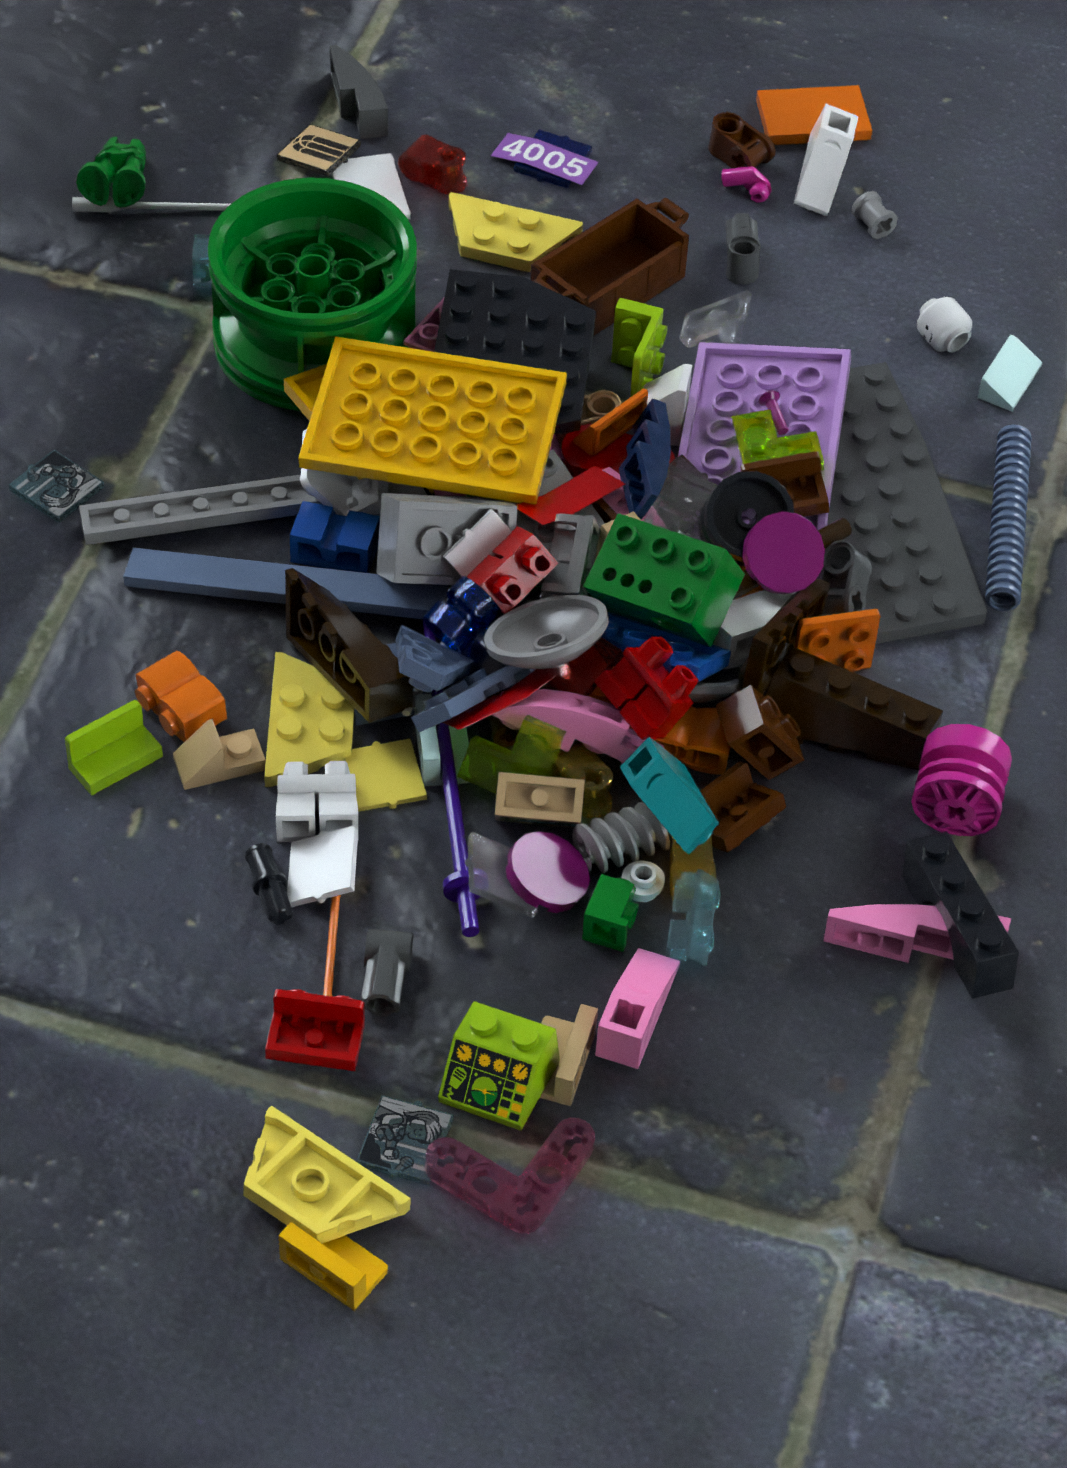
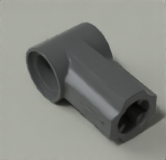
M736 213L733 218L726 220L725 226L727 247L726 276L731 282L744 285L755 282L758 279L761 244L758 240L757 221L753 220L749 213Z
M368 928L364 956L366 972L361 1001L365 1003V1009L374 1016L388 1017L394 1012H399L405 972H409L411 965L413 933Z

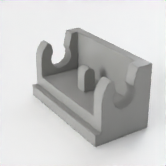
M556 514L555 531L550 554L559 564L545 577L541 587L540 599L560 595L588 596V591L583 585L595 561L600 527L595 516Z

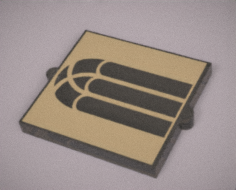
M310 124L299 135L290 138V143L276 154L277 161L328 177L342 163L348 162V158L361 147V140Z

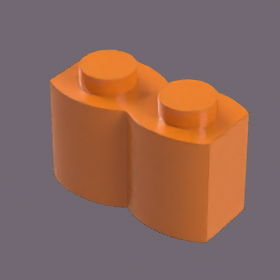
M180 651L171 653L136 674L138 688L135 689V695L138 702L146 711L152 709L159 716L163 729L170 736L176 735L185 742L207 720L213 719L216 726L227 719L226 703L220 691L210 680L201 675L194 664Z
M691 706L664 739L654 740L664 745V749L690 769L716 775L723 774L726 771L731 747L727 743L716 708L696 709Z

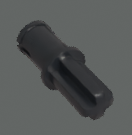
M265 843L253 845L245 852V859L249 864L254 879L252 883L253 892L260 896L268 920L274 921L276 925L283 924L285 920L290 919L293 915V910L284 888L287 884L286 877L278 871L270 845Z

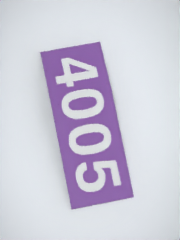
M507 133L491 154L492 157L525 163L580 185L585 182L599 163L539 139Z

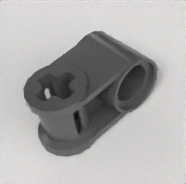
M835 541L825 549L824 566L819 574V579L830 583L822 616L865 610V597L872 565L870 560L848 541Z

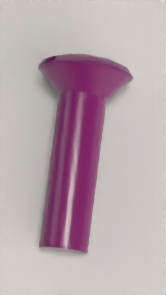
M777 391L765 392L760 396L758 402L760 405L767 407L778 435H784L789 429L777 403L780 393Z

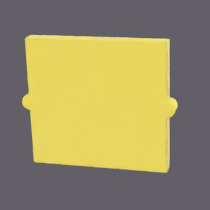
M411 739L382 744L375 741L371 746L352 749V755L344 757V760L348 763L350 774H355L358 812L388 806L391 809H395L399 804L427 800V793Z

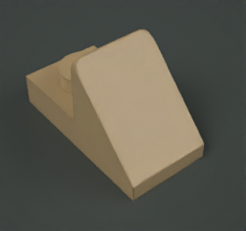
M213 719L207 720L173 753V759L184 790L265 771L266 759L255 729L219 737Z

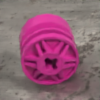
M950 724L935 729L927 736L919 765L920 770L911 800L914 813L924 824L939 832L947 831L948 834L975 836L991 830L997 825L1002 812V803L1005 797L1004 789L1008 781L1012 762L1008 745L1001 737L991 731L970 724Z

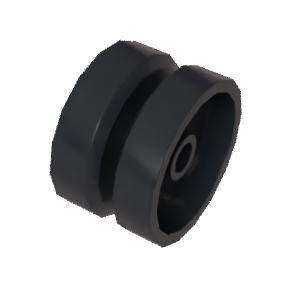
M757 471L737 472L723 479L703 503L698 518L699 537L701 541L725 548L738 565L745 566L742 556L744 540L748 532L751 531L752 527L759 520L767 515L782 511L794 513V503L786 488L772 476ZM743 515L751 520L749 524L743 522Z

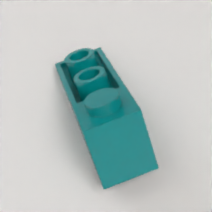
M648 737L620 766L632 789L687 854H690L698 845L705 843L710 838L719 822L681 761L651 737Z

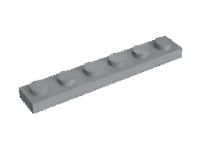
M300 475L79 505L85 545L294 516L298 514L302 501L316 504L322 503L313 495L305 492L300 482Z

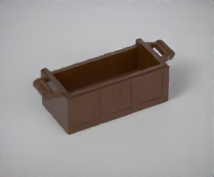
M663 198L660 202L647 205L639 199H635L532 263L530 280L595 310L594 335L614 323L615 307L619 298L645 303L685 277L689 235L682 231L681 227L688 220L689 214L668 198ZM657 210H659L660 212H662L663 214H665L667 217H669L670 219H672V220L674 221V223H673L672 221H670L668 218H666L665 216H663L661 213H659Z

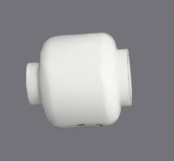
M932 298L924 303L917 320V330L935 351L956 352L969 341L972 319L954 298Z

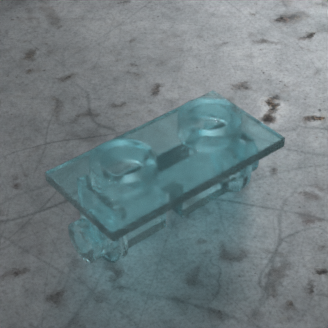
M697 869V874L682 872L681 879L676 880L672 911L675 913H687L686 920L671 919L666 950L670 951L669 958L685 962L688 957L703 966H707L708 953L714 947L715 936L712 925L714 911L720 904L721 892L718 885L719 880L702 869Z

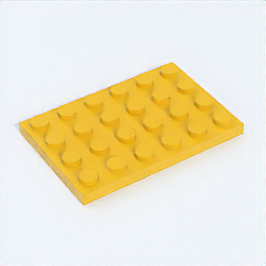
M335 336L298 457L299 468L536 505L567 383V373Z

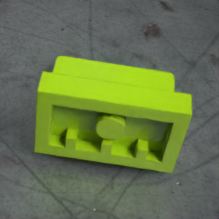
M619 298L615 307L611 362L633 368L630 397L643 389L646 383L654 380L652 378L654 374L660 375L665 353L660 352V348L663 347L667 326L662 325L663 308Z

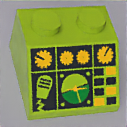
M473 1001L453 1036L438 1095L439 1102L521 1131L560 1062L556 1028Z

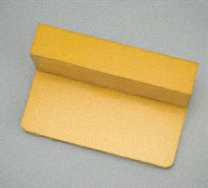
M292 1222L279 1234L280 1260L353 1311L388 1273V1265L346 1235L321 1243Z

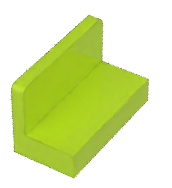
M137 700L123 705L65 737L68 768L91 796L163 757L162 746L143 724L142 706Z

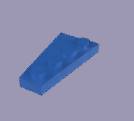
M608 612V626L597 641L623 653L627 647H640L651 637H663L673 648L674 652L663 664L666 670L670 673L676 665H685L699 679L698 682L726 668L729 665L731 650L712 645L710 648Z

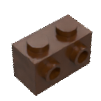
M750 685L715 705L728 745L768 780L804 761L797 740L801 732L796 721L790 714L783 715L771 696L767 695L764 697Z

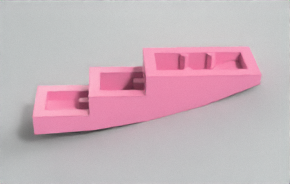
M874 904L835 908L829 911L824 942L909 963L912 949L954 960L949 933L936 906ZM998 916L1008 933L1011 918Z

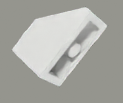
M683 364L646 383L643 387L648 390L647 405L652 398L666 403L671 445L680 446L691 382L692 365Z

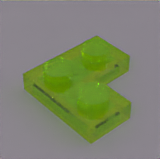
M771 410L732 416L733 430L741 464L817 451L821 459V471H824V459L816 431L777 438Z
M527 715L523 719L512 751L475 735L470 740L457 777L497 794L499 772L549 777L567 731Z

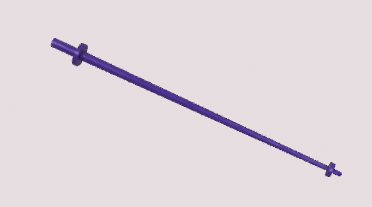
M423 619L425 637L436 642L433 620ZM433 689L432 697L443 692L442 690L444 689L439 691ZM439 723L436 725L454 869V873L448 875L442 883L443 894L448 900L458 903L462 935L474 937L479 934L475 900L485 894L487 886L485 877L470 868L449 725Z

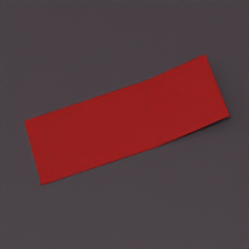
M594 466L548 493L539 496L536 505L525 502L516 505L519 511L541 525H546L555 521L556 514H575L626 483Z
M552 668L536 669L513 687L504 691L502 695L499 693L442 723L461 730L526 699L561 672Z

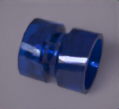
M461 576L446 592L448 599L446 602L437 601L423 616V621L431 632L447 647L459 654H462L476 640L475 630L477 628L486 629L501 613L498 605L486 591L466 576Z

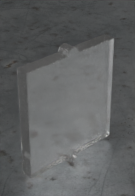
M471 832L468 835V858L465 860V865L469 868V892L533 918L538 913L537 908L526 903L513 890L506 876L507 855L511 848Z

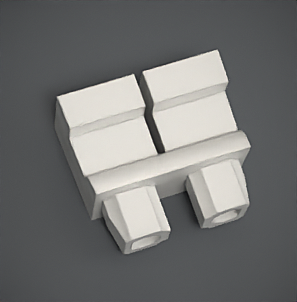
M330 761L325 764V774L308 775V765L303 762H287L285 764L283 775H278L277 842H293L316 836V811H319L320 832L322 830L331 832L353 825L358 829L355 774H350L346 761Z

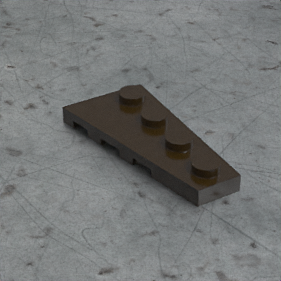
M817 578L804 590L798 591L796 596L753 637L749 657L742 665L738 680L743 682L741 690L752 685L763 695L791 647H795L799 620L822 616L830 583Z

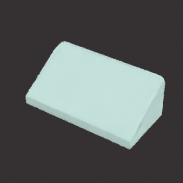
M1010 335L983 375L978 398L1013 411L1041 368L1042 361L1018 338Z

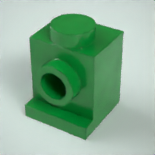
M601 874L584 913L582 940L624 952L627 944L628 928L631 929L633 927L639 904L633 902L636 892L635 884L623 878H613Z

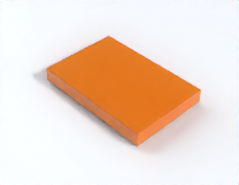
M859 85L757 90L756 102L763 129L774 145L808 143L810 133L825 104L858 116L853 141L871 140L872 127Z

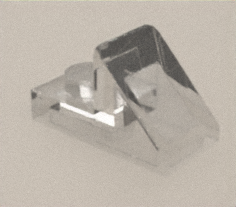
M747 290L685 313L679 339L687 349L699 345V342L709 343L718 337L723 343L739 344L747 320L752 294Z

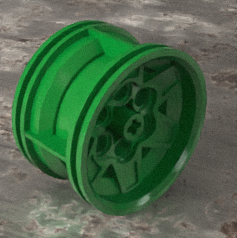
M296 178L271 183L248 192L230 204L216 220L208 241L209 275L213 303L212 328L214 352L224 374L243 392L264 403L300 411L284 392V379L327 364L335 336L407 347L404 345V340L416 328V236L407 217L395 204L384 196L364 186L347 181L329 178Z

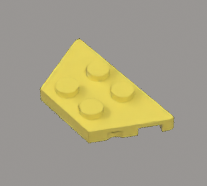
M450 192L449 210L452 211L455 235L458 237V249L461 257L531 272L532 263L560 247L569 238H574L583 232V222L458 193Z
M275 652L264 774L265 787L277 785L278 775H283L287 762H303L307 764L308 774L318 771L330 761H345V757L352 755L355 708L313 665L282 652Z
M272 1105L267 1109L261 1137L257 1140L253 1162L249 1166L244 1181V1197L285 1225L292 1222L321 1243L405 1215L410 1210V1197Z

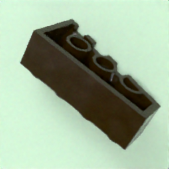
M294 568L285 570L286 638L369 723L402 712L408 707L413 708V689L415 687L409 683L410 677L399 672L398 658L391 652L390 648L378 640L371 633L369 627L364 623L362 624L350 612L347 605L341 603L329 590Z
M795 647L790 648L775 671L765 695L772 697L783 715L790 714L794 718L801 732V735L797 737L799 744H803L805 739L829 745L828 750L843 754L844 750L864 752L866 759L920 770L919 765L926 738L935 729L940 727L943 714L941 709Z

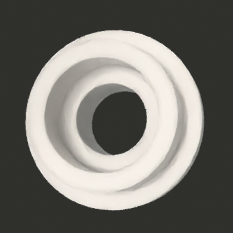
M649 861L630 863L623 870L621 877L635 884L636 892L633 900L637 902H649L656 898L663 890L665 883L662 869Z

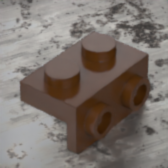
M814 451L769 460H759L740 466L741 472L757 471L772 476L783 485L794 503V513L802 517L829 513V500L821 473L819 452Z
M739 761L700 791L719 822V825L713 830L712 835L704 844L727 853L738 847L742 841L760 827L769 823L773 817L787 807L783 793L754 783L749 765Z

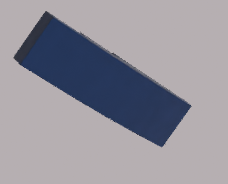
M653 398L633 425L635 435L627 444L626 451L628 456L619 467L621 481L626 483L623 485L628 511L629 513L634 511L641 520L661 492L667 477L671 456L670 424L666 403Z

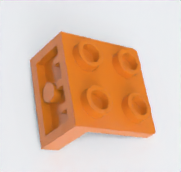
M869 609L801 619L798 622L795 648L851 672L871 668L881 618L878 609Z

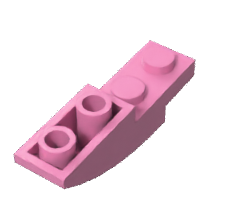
M538 689L526 699L492 714L499 718L506 727L513 730H523L536 736L543 745L549 748H560L569 752L576 739L582 742L588 750L597 754L605 753L619 760L621 764L645 741L641 740L636 732L629 728L630 725L619 713L621 709H616L613 704L599 699L566 691Z

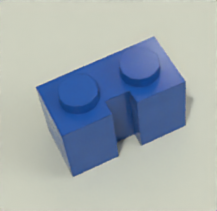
M302 501L289 535L290 562L318 568L369 573L378 550L380 516L352 510L348 511L347 516L336 514L332 506Z

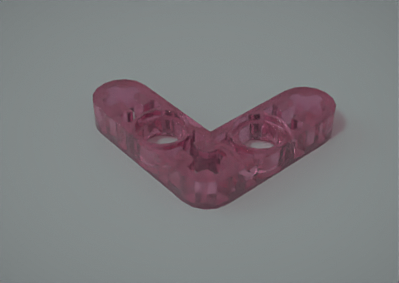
M580 1118L562 1120L549 1135L520 1177L460 1141L442 1137L434 1140L428 1146L424 1170L427 1177L435 1184L509 1229L518 1233H531L543 1224L589 1160L595 1143V1132L588 1122ZM574 1136L580 1137L582 1139L581 1144H574L568 1152L566 1159L562 1155L566 1139L571 1140ZM448 1155L454 1158L453 1164L447 1163L444 1167L437 1165L438 1158L444 1160ZM470 1166L463 1181L460 1180V1172L465 1173L466 1167ZM551 1166L561 1173L562 1179L557 1183L547 1184L538 1178L536 1172L542 1167ZM487 1176L497 1183L498 1189L490 1194H482L474 1189L472 1182L478 1177ZM532 1191L536 1195L532 1212L527 1211L523 1216L516 1213L517 1206L523 1207L529 1200Z

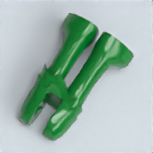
M111 137L96 155L94 162H88L83 165L77 174V187L84 198L98 206L106 205L111 191V183L113 182L112 196L115 206L126 208L137 203L143 197L146 189V178L143 174L146 162L144 144L139 139H132L130 144H119L117 137Z

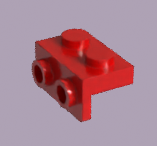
M276 989L273 997L274 1013L266 1042L265 1058L356 1071L365 1028V1003L344 995L333 997L311 994L300 989Z

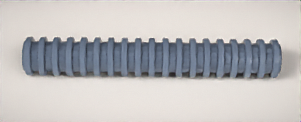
M1007 425L1001 428L997 435L989 556L985 587L986 604L997 611L1015 609L1021 601L1032 441L1030 431L1021 425Z

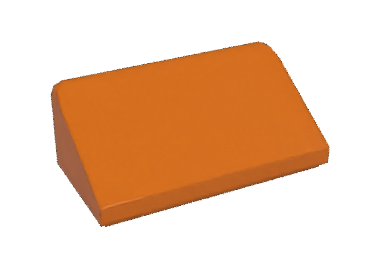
M645 388L641 389L573 439V443L590 456L596 455L633 428L634 423L647 406L648 390Z

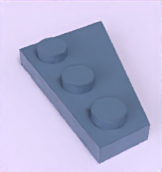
M401 625L395 639L399 672L410 677L409 683L412 686L425 692L431 693L433 689L439 691L467 677L474 664L473 660Z
M506 666L487 675L483 668L463 678L462 681L442 690L443 692L423 701L425 710L414 715L411 719L418 733L462 713L484 701L487 697L517 683V680L528 676L536 669Z

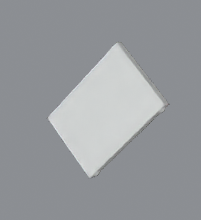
M391 153L336 160L329 167L333 179L351 182L377 192L395 204L408 220L411 219V211L408 208Z

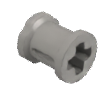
M869 191L862 194L853 203L852 214L856 219L865 222L868 226V233L872 238L880 239L888 236L895 229L898 217L893 211L887 210L881 204L882 198L877 192Z

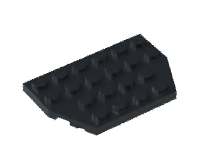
M450 269L434 352L566 372L567 383L554 434L579 431L595 329L596 311L525 277Z

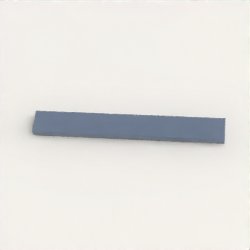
M142 548L132 549L123 576L124 584L127 587L286 604L285 570L294 568L329 590L341 603L346 604L350 611L442 621L449 594V585L393 583L378 574Z

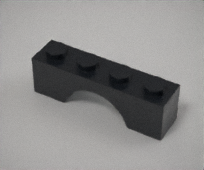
M947 831L907 840L902 878L918 905L934 904L940 912L949 933L953 950L954 968L971 998L974 999L1013 989L1019 951Z

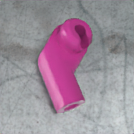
M749 166L722 170L723 186L743 185L749 191V194L752 195L751 200L754 202L762 203L766 201L771 193L769 180L755 167Z

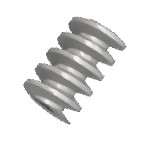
M643 801L638 802L635 808H623L619 814L614 812L608 813L604 820L594 818L589 822L588 826L582 823L577 824L572 832L573 845L581 853L588 866L589 873L591 872L592 864H595L601 873H606L608 871L607 859L609 858L617 868L624 865L623 853H626L632 862L638 861L639 847L642 848L647 856H653L655 853V841L663 851L670 848L668 831Z

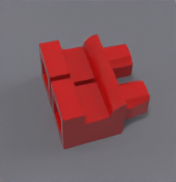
M517 526L492 551L496 557L488 555L463 581L488 609L495 611L498 608L502 613L506 614L559 563L533 533Z
M651 637L640 647H627L623 652L624 657L612 670H604L594 680L614 707L621 709L619 713L641 740H646L648 737H651L653 740L666 737L693 705L694 702L689 695L699 681L695 674L685 665H676L670 673L666 670L663 664L674 652L673 648L663 637Z

